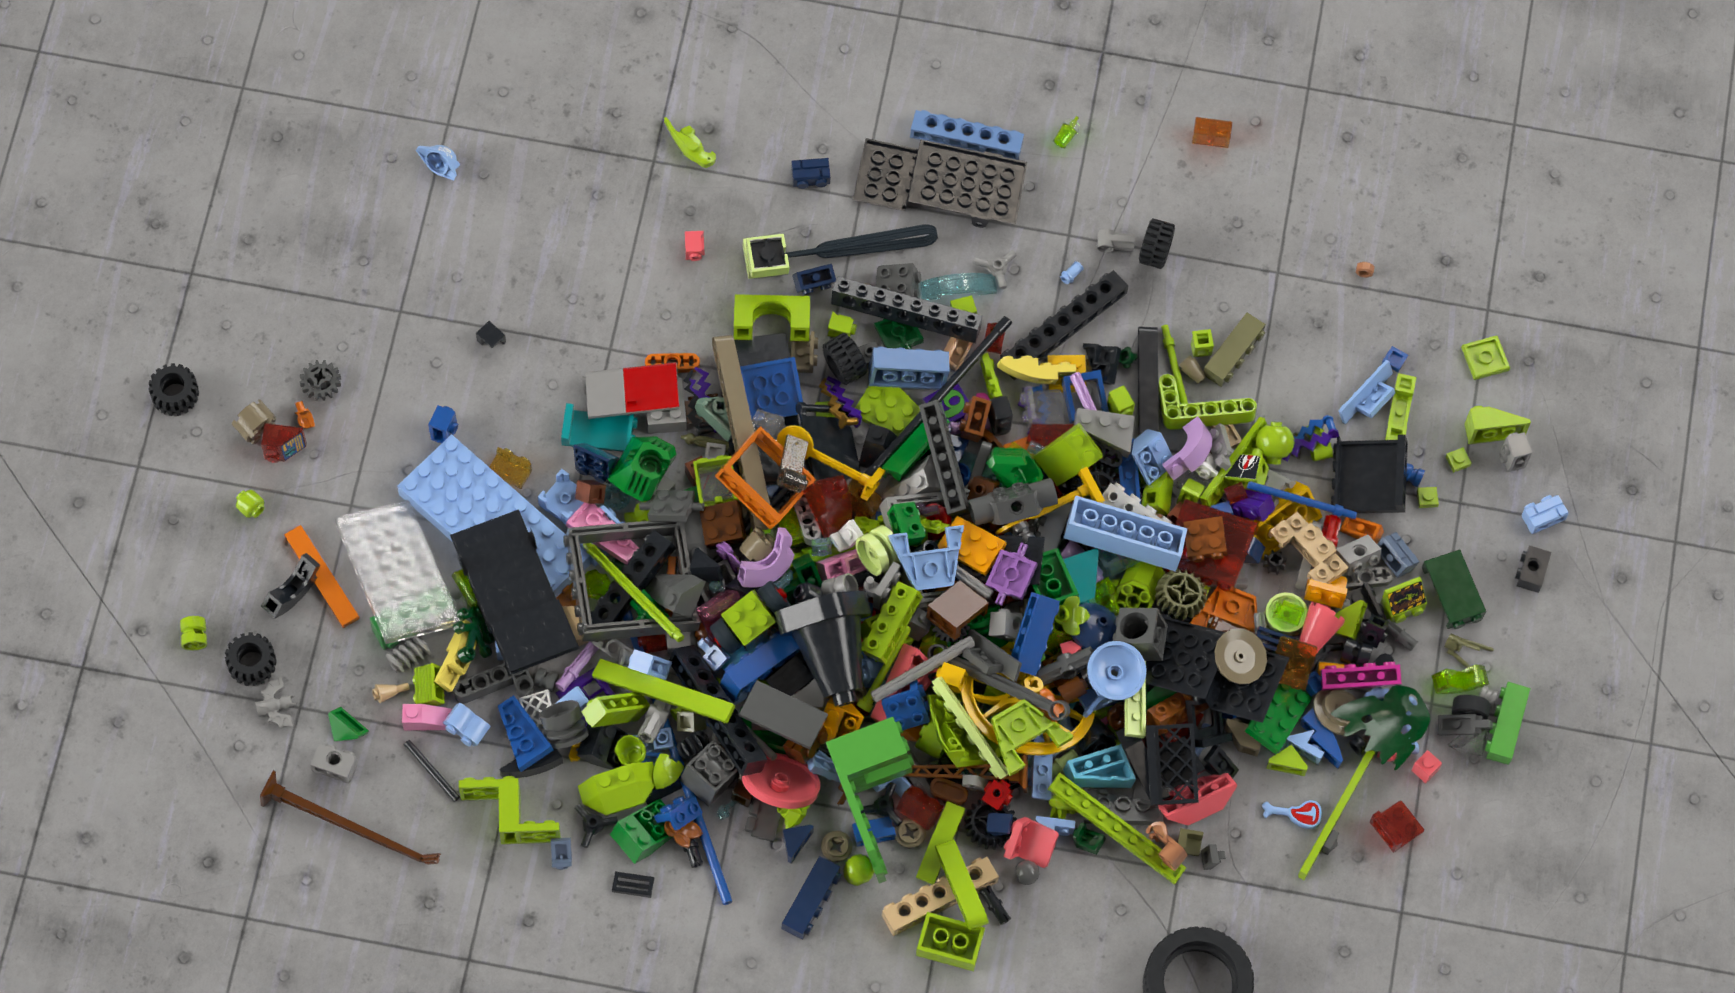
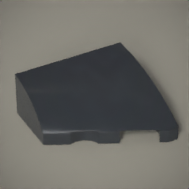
M1083 343V349L1086 350L1088 357L1086 362L1090 372L1101 370L1103 384L1115 385L1121 348Z

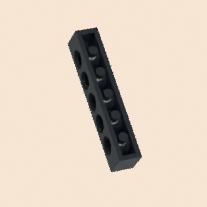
M655 530L645 537L643 545L633 553L628 565H624L621 569V572L640 591L646 589L676 548L671 541ZM651 550H656L653 556H648ZM644 565L642 571L636 572L639 566ZM615 580L609 585L607 593L599 598L595 609L590 611L592 624L621 622L632 606L629 603L633 598ZM621 596L618 603H613L616 597ZM605 612H609L608 617L602 619V615Z

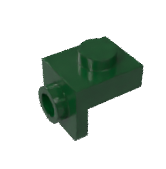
M1083 822L1080 823L1078 828H1075L1072 836L1076 848L1095 855L1098 854L1106 840L1105 835L1087 829L1086 824Z

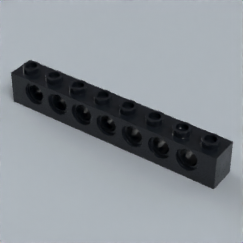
M1114 270L1109 274L1105 273L1101 276L1099 282L1095 285H1089L1082 295H1076L1071 300V303L1067 306H1062L1056 315L1046 318L1043 325L1039 328H1033L1026 338L1019 339L1010 350L1006 349L1000 355V359L1005 356H1013L1014 359H1019L1016 356L1023 355L1038 358L1039 362L1125 296L1128 291L1127 283ZM1101 290H1108L1109 293H1103ZM1092 300L1095 303L1089 304L1087 301ZM1074 311H1078V312H1080L1081 314H1080V315H1075L1073 312H1074ZM1065 322L1067 325L1061 326L1059 323ZM1051 333L1053 336L1047 337L1044 334ZM1037 344L1039 347L1033 348L1030 345ZM1009 375L1014 381L1017 379V378H1015V377Z
M837 277L832 290V305L976 344L981 330L982 315L850 279Z
M694 645L674 648L669 661L672 662L671 666L684 687L731 703L729 697L725 694L720 683L716 680ZM734 709L727 724L704 716L741 776L762 772L768 760L766 754L762 751L736 709Z

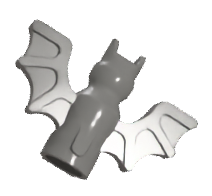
M279 676L274 681L269 680L268 688L261 691L265 699L255 702L259 717L268 714V723H275L280 729L284 727L293 728L291 716L278 713L280 709L296 706V703H292L291 700L295 697L294 695L282 696L279 699L274 698L278 692L284 689L282 677Z

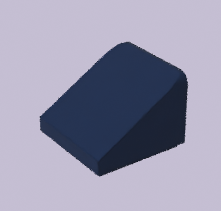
M989 813L986 831L994 836L1010 834L1013 815Z

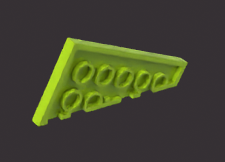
M868 386L855 407L861 410V421L869 425L874 424L887 428L897 436L920 412L919 406L901 388Z

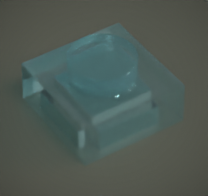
M831 537L811 539L812 556L831 554Z

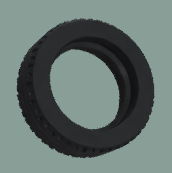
M1195 926L1174 931V934H1169L1155 946L1148 958L1142 982L1143 993H1166L1164 976L1169 964L1177 956L1192 951L1208 953L1224 963L1232 978L1231 993H1253L1254 972L1251 969L1252 965L1248 956H1246V952L1230 936H1226L1225 933L1219 930Z

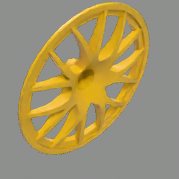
M1008 642L1001 649L1011 655L1012 652L1010 650L1014 648L1015 643ZM1047 645L1044 653L1049 656L1055 655L1056 653L1050 651V646ZM1021 671L1017 681H1014L1038 694L1043 688L1051 689L1056 687L1053 682L1044 686L1042 680L1037 676ZM997 673L1005 678H1008L1003 673ZM968 675L961 691L965 711L978 730L998 745L993 726L987 719L1021 700L1007 693L999 696L974 694L973 681H981ZM1054 695L1055 699L1062 698V696ZM976 701L995 706L985 714H982ZM1070 708L1069 717L1079 720L1080 723L1073 731L1059 724L1061 729L1073 735L1071 741L1057 748L1053 741H1050V737L1045 732L1043 733L1045 742H1028L1015 751L1021 754L1039 756L1067 750L1077 744L1087 734L1095 713L1092 712L1086 718Z

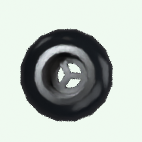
M809 582L797 585L793 593L796 604L822 596L821 588Z

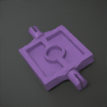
M1020 543L1017 553L1000 550L986 582L987 587L999 592L995 604L1002 606L1006 596H1013L1023 600L1038 565L1037 562L1031 561L1024 556L1028 548L1027 544Z

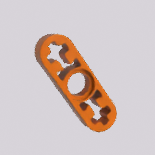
M694 353L649 354L645 358V366L651 365L652 360H655L656 364H661V360H664L665 364L670 359H675L678 362V373H689L691 370L696 372L694 368L700 367V359ZM689 360H693V366H689Z

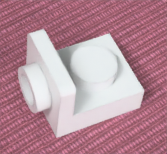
M1211 453L1195 470L1200 477L1206 480L1218 474V471L1215 470L1217 464H1215Z
M852 519L838 532L831 534L829 538L837 550L841 552L852 548L857 538L864 534Z

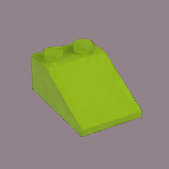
M1475 406L1470 409L1464 425L1468 444L1503 441L1506 440L1508 435L1515 432L1518 434L1525 432L1526 435L1531 421L1528 418L1489 406Z
M1080 423L1073 426L1033 456L1046 475L1052 479L1056 487L1077 475L1081 469L1089 468L1103 457L1102 451Z

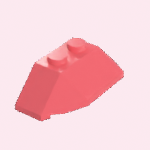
M1228 773L1202 776L1197 779L1198 788L1200 789L1198 791L1199 803L1158 805V808L1167 820L1189 826L1223 810L1237 788L1236 782ZM1187 785L1180 794L1185 799H1194V794H1192ZM1181 786V787H1179V788H1177V789H1175V790H1176L1177 792H1179L1183 786ZM1173 791L1168 792L1170 797L1165 800H1172L1176 793ZM1179 796L1175 798V800H1182Z

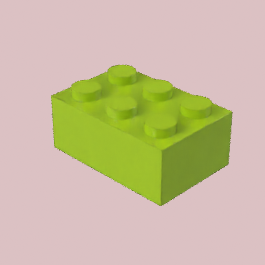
M927 912L916 956L974 972L985 927L969 930L966 922Z

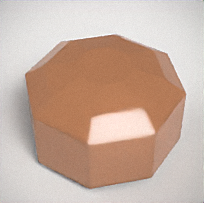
M1369 262L1357 263L1356 274L1360 277H1372L1375 266Z

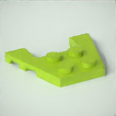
M1025 699L991 719L1009 776L1025 767V763L1015 750L1046 732L1057 748L1073 739V735L1070 732H1065L1060 728L1059 724L1055 721H1050L1044 716L1043 712Z

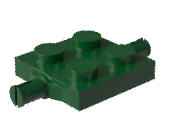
M887 319L874 323V327L886 348L912 350V347L924 343V338L918 327Z

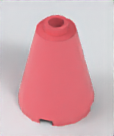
M1311 602L1297 645L1298 653L1306 658H1309V656L1314 657L1343 626L1345 619L1342 616L1338 619L1335 617L1336 612L1322 604L1316 603L1315 605L1314 602Z

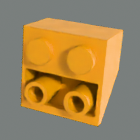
M833 698L827 702L824 712L828 714V717L823 724L829 735L827 741L860 729L864 716L853 704L835 707Z

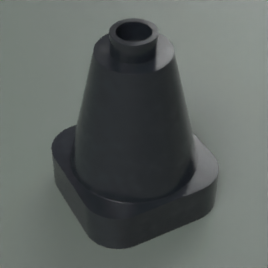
M866 591L830 593L775 612L780 636L794 637L825 699L833 698L835 707L858 702L856 692L863 689L861 619L872 615Z

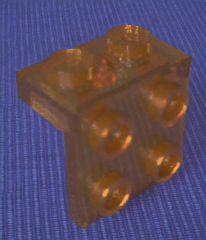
M1285 636L1280 637L1275 654L1290 658L1279 684L1283 683L1297 690H1305L1317 653V647Z

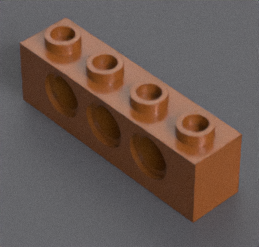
M1178 692L1151 707L1146 712V726L1184 723L1187 721L1185 700L1193 699V696ZM1207 703L1195 705V715L1208 709L1209 705ZM1167 729L1158 730L1160 736L1168 732Z

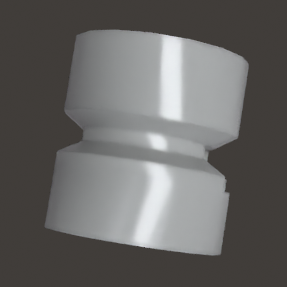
M850 573L824 580L821 586L822 595L835 592L858 591L857 581Z

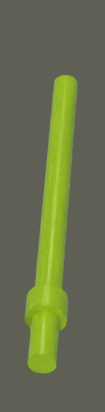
M1162 325L1163 345L1167 349L1172 373L1176 379L1180 404H1187L1188 401L1174 350V338L1171 337L1169 326Z

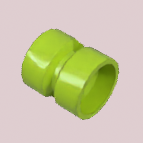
M201 616L182 618L180 620L181 633H183L181 636L182 648L192 651L206 648L205 618Z

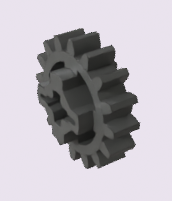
M316 360L315 365L308 363L309 368H303L304 374H300L301 381L299 382L300 386L303 387V393H307L308 398L314 396L315 401H317L319 397H322L323 401H325V396L328 395L332 398V392L338 393L337 387H341V382L339 381L341 380V375L338 374L339 370L337 367L334 368L332 362L327 365L326 360H323L322 364H319V361Z

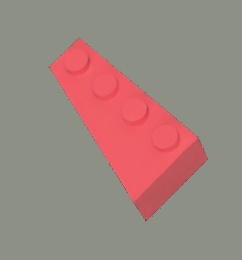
M904 643L886 683L928 660V658L919 649ZM938 668L917 679L919 685L923 684L925 691L932 683L928 675L937 672ZM910 683L889 696L910 690ZM881 700L876 703L870 716L876 723L887 719Z

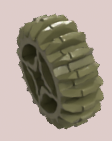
M1179 569L1176 572L1171 570L1159 579L1158 585L1155 588V599L1158 600L1157 606H1163L1162 612L1168 611V616L1175 615V620L1179 616L1183 620L1187 616L1191 619L1194 614L1198 615L1203 610L1207 601V590L1204 589L1205 583H1199L1201 579L1200 577L1195 578L1194 572L1187 574V569L1183 573Z

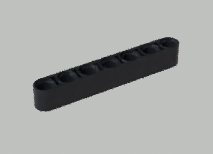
M1138 327V436L1147 429L1159 432L1158 327Z

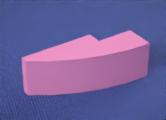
M856 549L816 562L822 581L833 577L836 578L846 573L854 575L866 570L858 557Z

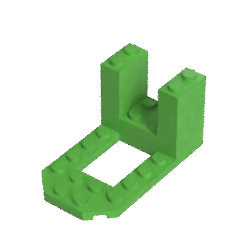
M894 717L826 742L879 883L886 881L885 875L888 872L872 830L869 832L867 830L871 826L865 812L861 814L864 808L857 793L913 772L911 766L914 765L911 754H907V751H910L908 742L904 736L901 737L900 733H903L899 721L895 722Z

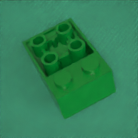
M661 799L618 821L610 834L634 864L650 856L673 838L665 832V822L657 823L654 818L656 814L661 812L660 808L665 806Z

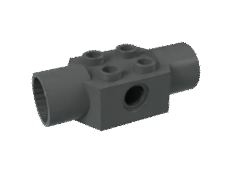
M1051 478L1030 484L1014 483L1012 487L1005 489L1003 487L996 488L985 496L968 500L970 515L973 524L976 526L986 523L1003 525L1039 515L1045 507L1058 504L1056 490Z

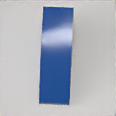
M1312 708L1302 718L1300 725L1306 731L1314 730L1309 743L1319 746L1325 752L1323 756L1339 769L1343 758L1337 740L1332 731L1325 728L1317 719Z

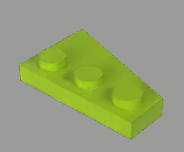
M984 353L980 358V365L989 399L1002 397L999 380L994 372V361L990 359L988 353Z

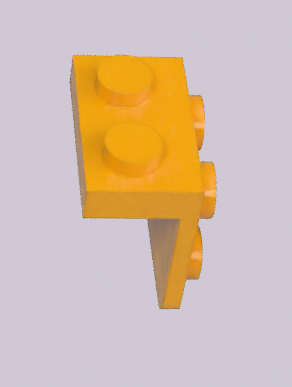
M1341 576L1329 584L1315 581L1312 578L1308 579L1304 599L1342 609L1348 590L1346 588L1347 578Z

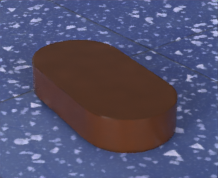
M942 777L933 779L930 784L931 794L938 799L956 805H962L968 799V790L961 784Z

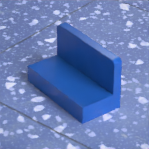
M889 817L868 820L871 828L867 830L868 832L872 830L877 843L895 840V828ZM853 823L852 828L856 846H864L857 824Z

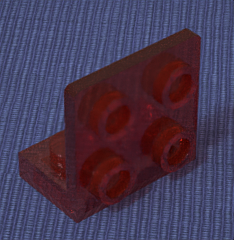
M1401 800L1382 813L1377 811L1370 819V824L1393 853L1424 832V828Z

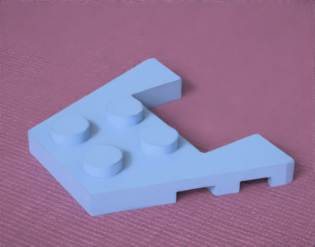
M964 525L945 527L947 548L910 553L907 533L888 535L912 588L925 590L954 585Z

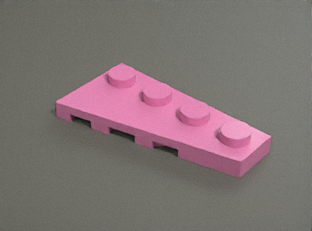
M585 502L566 522L568 528L616 524L605 515L601 508H598L595 504H587ZM631 539L593 543L627 565L631 561L633 553L639 549Z

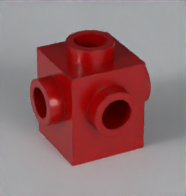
M995 779L993 782L989 781L984 788L986 793L981 800L1001 811L1003 806H1008L1013 798V795H1011L1013 790L1009 788L1011 785L1003 779H1000V781ZM1000 790V796L997 797L996 793Z

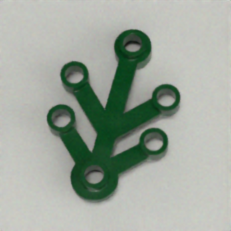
M479 605L471 606L470 610L464 607L458 610L457 617L461 621L455 623L453 629L456 634L469 632L466 646L458 650L460 661L467 664L476 656L473 649L475 640L477 641L480 655L483 658L491 656L492 649L488 645L495 642L493 634H490V631L487 629ZM468 618L471 619L472 623L464 624L462 622Z

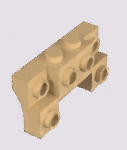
M1298 512L1294 513L1287 520L1281 521L1269 531L1268 536L1270 538L1274 537L1279 542L1278 547L1280 549L1291 542L1314 567L1308 572L1307 578L1309 580L1312 578L1315 581L1329 584L1341 577L1349 568L1336 554L1337 550L1334 543L1323 536L1319 527L1314 526L1312 523L1308 524Z

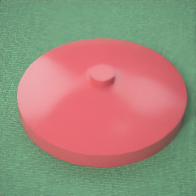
M776 753L777 758L773 761L766 755L768 760L761 773L742 776L745 788L755 798L766 804L786 809L803 808L812 804L817 799L821 786L818 775L811 773L807 764L795 761L787 755Z

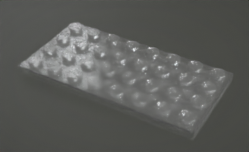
M408 500L335 517L338 531L386 644L452 628L455 623L461 621L457 617L456 608Z

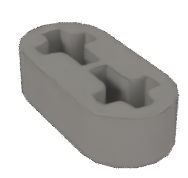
M963 775L962 786L972 791L984 792V788L989 781L976 775Z

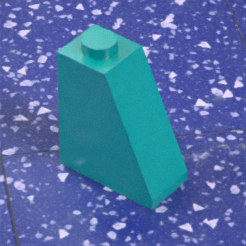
M1098 548L1063 559L1079 593V605L1090 603L1089 600L1095 598Z

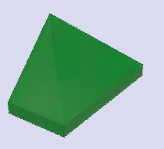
M338 707L328 714L334 741L358 739L369 732L367 728L342 707Z

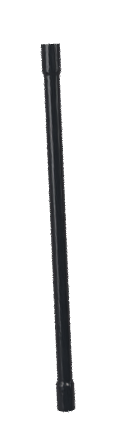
M1002 317L989 335L929 402L938 400L941 403L999 336L1003 335L1011 326L1012 321L1008 317ZM921 412L914 417L880 457L864 472L865 474L872 476L879 467L882 468L923 423Z

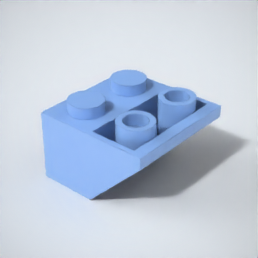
M1147 429L1134 440L1132 456L1146 484L1150 485L1166 472L1162 464L1173 455L1161 432Z

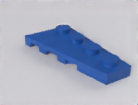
M514 695L498 705L520 772L554 750Z

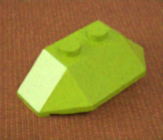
M653 762L631 763L590 777L578 785L583 805L608 816L644 804L655 787Z

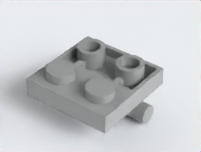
M896 562L892 563L879 584L871 576L867 577L864 583V591H866L868 598L873 597V607L877 610H880L883 604L887 603L891 589L896 586L898 581L901 582L899 580L901 577L900 565Z

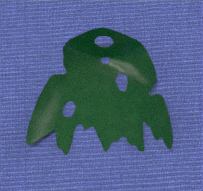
M1402 685L1392 686L1385 694L1383 701L1371 695L1355 699L1331 712V715L1350 721L1344 729L1345 737L1359 730H1366L1365 735L1371 736L1365 748V752L1370 750L1380 751L1382 765L1397 753L1396 759L1393 764H1396L1394 770H1397L1414 751L1415 745H1412V743L1423 737L1431 720L1428 708L1418 691ZM1410 694L1417 698L1418 704L1416 706L1410 702ZM1406 710L1410 711L1412 714L1408 716L1406 714ZM1371 715L1372 721L1364 723L1361 718ZM1409 724L1411 729L1407 733L1402 734L1403 726Z

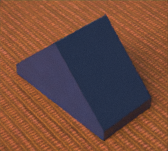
M811 824L783 829V839L789 863L792 864L813 834L814 826Z

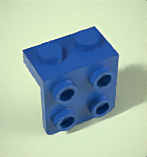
M916 679L910 683V690L885 697L881 700L887 719L894 717L895 722H900L902 730L930 722V708L928 701H925L923 697L926 695L923 684L919 685Z

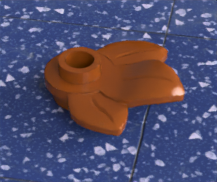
M670 820L665 822L664 829L667 835L674 837L675 842L685 848L690 847V839L699 838L703 834L701 828L693 820L679 830L673 829Z

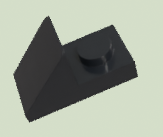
M1213 745L1203 759L1206 762L1204 766L1205 771L1211 775L1228 773L1233 779L1239 771L1219 745Z

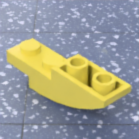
M1005 356L997 363V368L1015 378L1039 384H1055L1058 381V377L1076 373V364L1061 362L1059 365H1051V363L1045 362L1038 365V358H1032V356H1022L1020 359H1014L1013 356Z
M467 620L462 621L464 624L470 623ZM469 632L454 633L446 649L449 653L434 680L436 684L447 692L453 691L460 676L465 675L470 665V662L467 664L462 663L458 657V650L466 646ZM475 640V644H474V648H473L474 650H475L476 644H477V641H476V640Z

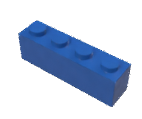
M1031 592L1011 654L1012 657L1022 663L1021 672L1036 676L1040 670L1041 658L1047 649V640L1053 630V621L1058 614L1060 601Z

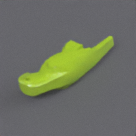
M667 117L664 118V123L671 136L687 158L704 168L714 165L716 154L713 151L711 153L704 151L701 141L695 136V130L690 125L678 132L674 129Z

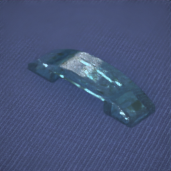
M960 273L939 276L920 282L923 300L941 299L942 295L978 292V295L997 293L995 277L992 274Z

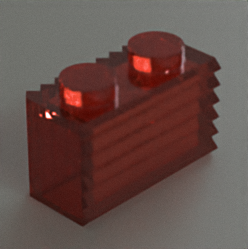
M911 785L903 793L896 810L929 831L936 824L944 806L940 805L936 799L924 794L920 788Z

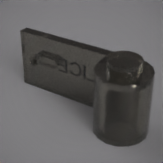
M789 434L786 435L777 478L778 486L797 493L807 488L808 480L806 475L802 474L808 447L807 441Z

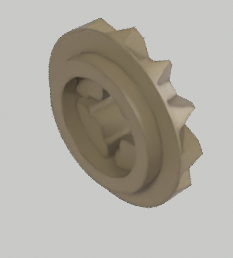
M913 817L902 819L903 822L895 827L896 841L901 846L909 849L918 847L924 842L926 836L924 824ZM907 828L910 831H916L913 833V839L910 836H904L907 833Z
M842 831L829 832L822 839L821 850L823 856L828 858L829 861L839 862L846 860L852 852V840ZM833 842L837 845L842 844L840 846L841 853L837 849L831 850Z

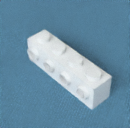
M1117 482L1114 485L1110 483L1102 494L1105 500L1103 504L1170 524L1173 523L1165 516L1160 518L1155 515L1157 511L1148 504L1146 507L1139 503L1141 499L1134 494L1129 496L1124 493L1125 488Z

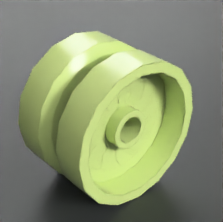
M883 525L873 529L870 534L867 533L857 538L855 543L856 551L862 564L871 574L876 576L887 571L893 562L900 564L888 537L893 532Z
M1284 592L1276 594L1269 600L1264 612L1266 628L1297 638L1301 635L1307 615L1306 603L1293 593Z

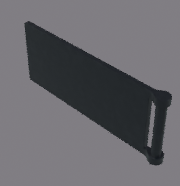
M797 402L796 412L799 414L802 428L808 431L813 439V448L861 473L851 425H846L843 429H840L839 419L836 417L806 416V412L830 413L829 409L831 406ZM842 404L838 411L845 413V415L849 418V412L842 410L843 406L845 405ZM809 456L811 473L816 479L814 488L825 539L830 540L829 536L838 532L848 521L854 520L855 517L871 519L868 502L860 498L864 486L859 481Z

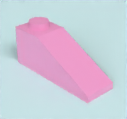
M403 704L404 731L446 730V725L443 722L452 709L426 704Z

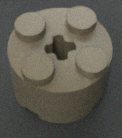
M258 400V404L252 402L237 415L239 417L237 422L235 420L232 422V426L247 442H251L254 445L262 438L260 435L265 431L269 433L276 427L274 423L276 416L262 400Z
M756 527L739 549L750 561H760L772 552L776 539L769 533L765 535L759 527Z

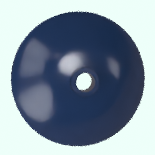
M1096 603L1079 605L1087 609L1090 617L1085 623L1079 624V635H1071L1075 642L1082 649L1091 646L1095 651L1099 646L1113 641V634L1116 633L1117 629L1115 614L1108 608Z

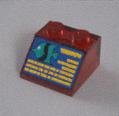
M265 423L261 441L265 460L273 463L284 462L306 447L307 442L303 428Z

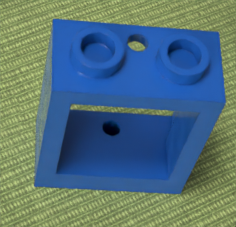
M1101 370L1080 373L1084 382L1096 380L1101 409L1104 412H1109ZM1071 375L1061 378L1069 422L1074 423L1075 408L1070 385H1073L1070 379Z

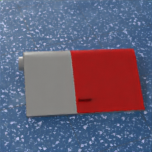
M676 362L585 372V376H582L583 388L586 387L588 419L680 409Z

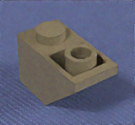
M1236 718L1227 719L1224 729L1227 733H1232V742L1238 752L1257 757L1261 743L1245 732L1248 724L1242 723L1241 720Z

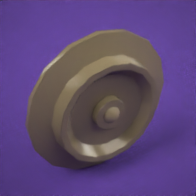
M1236 628L1223 633L1218 639L1214 653L1216 665L1222 675L1229 681L1237 684H1249L1259 679L1265 671L1267 655L1262 641L1253 632L1244 628Z
M1321 690L1313 701V710L1317 719L1325 728L1333 733L1344 735V729L1350 721L1331 715V712L1356 698L1345 690ZM1363 716V717L1361 718V720H1362L1364 723H1365V716Z

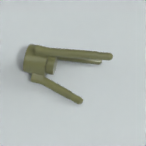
M1452 633L1449 635L1444 646L1448 648V654L1455 657L1473 674L1476 671L1455 652H1460L1463 646L1480 651V648L1488 651L1494 650L1492 647L1461 638Z

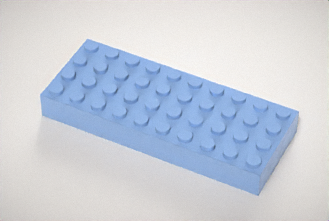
M452 434L397 486L399 495L451 541V534L519 509L528 532H530V528L532 529L537 545L536 552L555 597L562 593V589L572 583L569 580L571 566L570 564L567 565L566 562L568 547H564L563 536L566 534ZM580 547L583 569L585 570L591 565L590 555Z

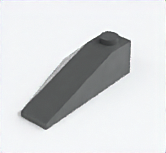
M656 574L645 591L663 607L674 613L691 618L706 581L695 575Z

